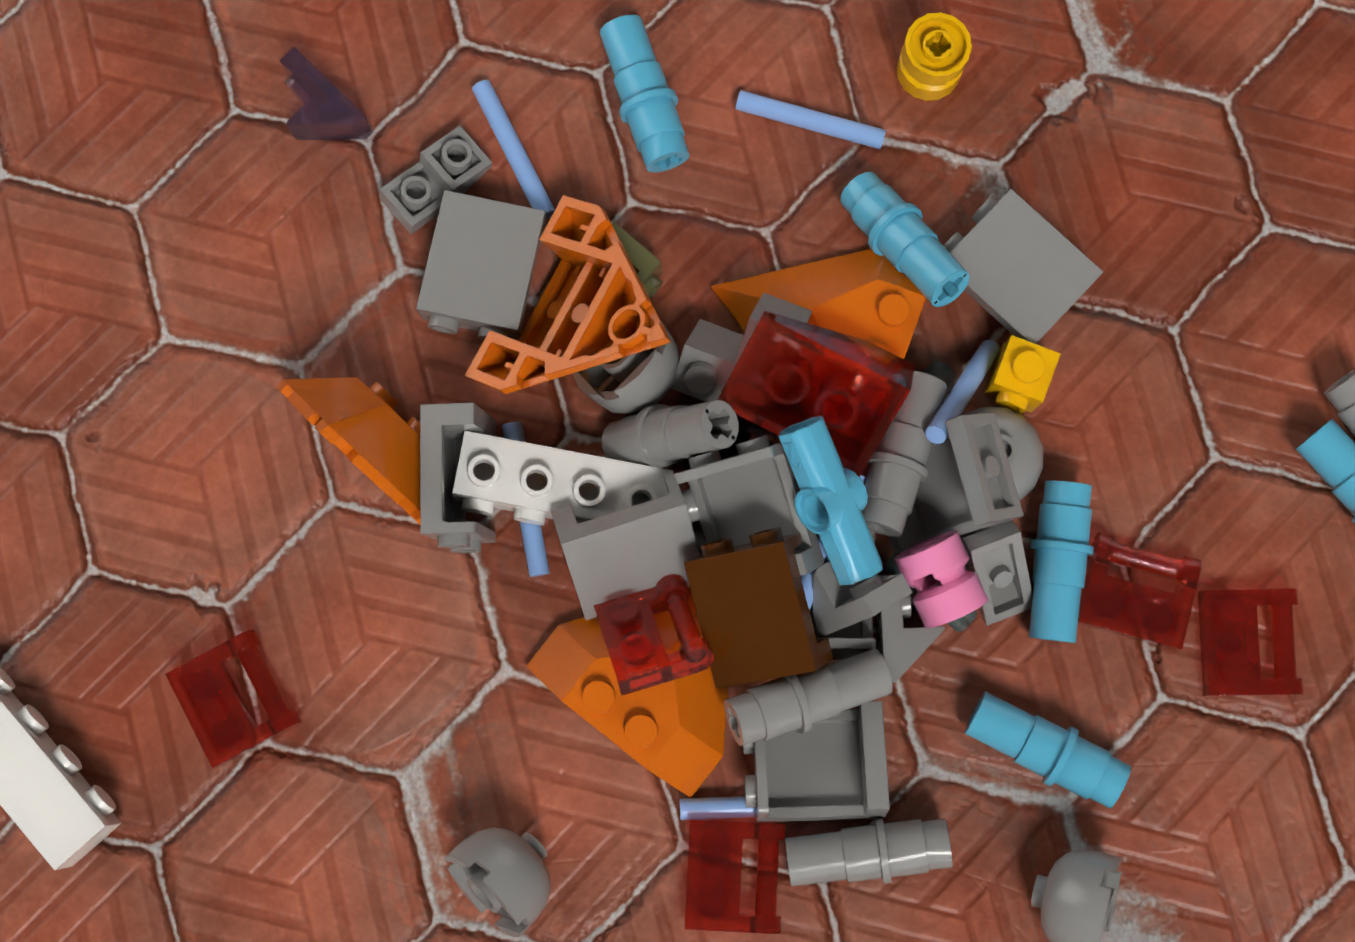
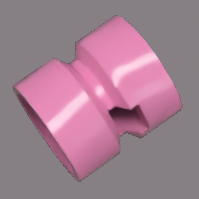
M956 530L927 539L901 552L894 558L900 574H903L909 587L916 588L917 590L912 601L925 628H933L959 619L977 610L989 600L977 573L968 571L965 568L970 558Z

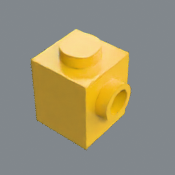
M1011 335L1000 348L983 395L996 399L995 403L1012 411L1018 413H1025V411L1033 412L1045 399L1061 353Z

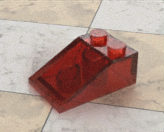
M764 311L717 400L725 401L731 405L737 415L778 436L780 435L779 432L791 425L809 418L823 416L843 468H848L860 477L911 391L915 365L867 340Z

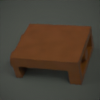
M781 527L750 534L751 543L733 546L732 538L715 540L700 545L702 554L684 562L716 688L813 672L833 659L828 637L816 639L794 552L795 547L803 544L800 533L783 536Z

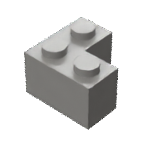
M763 293L749 318L744 335L699 319L684 345L676 370V380L671 389L705 402L713 400L725 401L731 405L736 414L769 426L783 395L812 311Z

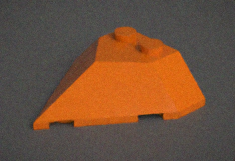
M565 195L562 196L539 239L562 260L523 329L521 337L517 341L489 330L465 376L474 382L508 394L671 343L606 211L602 207Z
M871 249L710 286V289L722 304L724 303L739 323L743 333H745L749 318L763 293L812 311L785 389L788 393L792 394L807 414L808 419L823 416L832 439L868 452L893 392L926 299L905 274L898 272L885 256L877 255Z
M358 377L283 379L276 388L315 426V429L322 436L339 448L359 470L421 525L420 422L415 417H412L406 423L393 410L398 402L378 382H375L369 388Z
M690 587L589 620L581 617L560 624L526 666L564 704L644 768L690 798L724 756L726 728L724 701L728 699L729 686L715 687Z

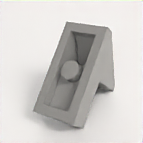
M1010 520L962 538L970 558L965 568L968 571L977 573L989 599L986 604L978 608L985 624L988 626L1031 609L1033 594L1022 536L1014 521Z
M829 561L817 568L813 575L814 632L817 638L873 617L913 592L902 573L883 582L879 575L876 574L871 578L851 585H840Z
M882 575L879 577L883 582L897 575ZM911 594L875 615L877 650L882 654L888 665L892 683H895L945 629V627L903 628V619L911 618Z

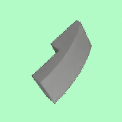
M458 126L420 152V160L417 164L380 188L379 199L412 235L439 214L444 190L461 194L465 193L492 167V162L464 129Z

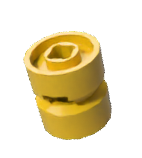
M942 12L928 13L918 18L911 25L896 66L898 80L906 92L914 98L931 101L939 100L953 91L958 85L972 49L971 36L966 26L956 17Z

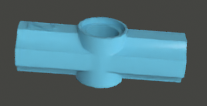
M823 416L809 418L779 432L780 435L778 437L801 490L795 497L796 513L801 523L808 530L819 534L839 584L851 585L871 578L882 571L883 563L861 512L867 505L868 495L866 487L855 472L848 468H843Z

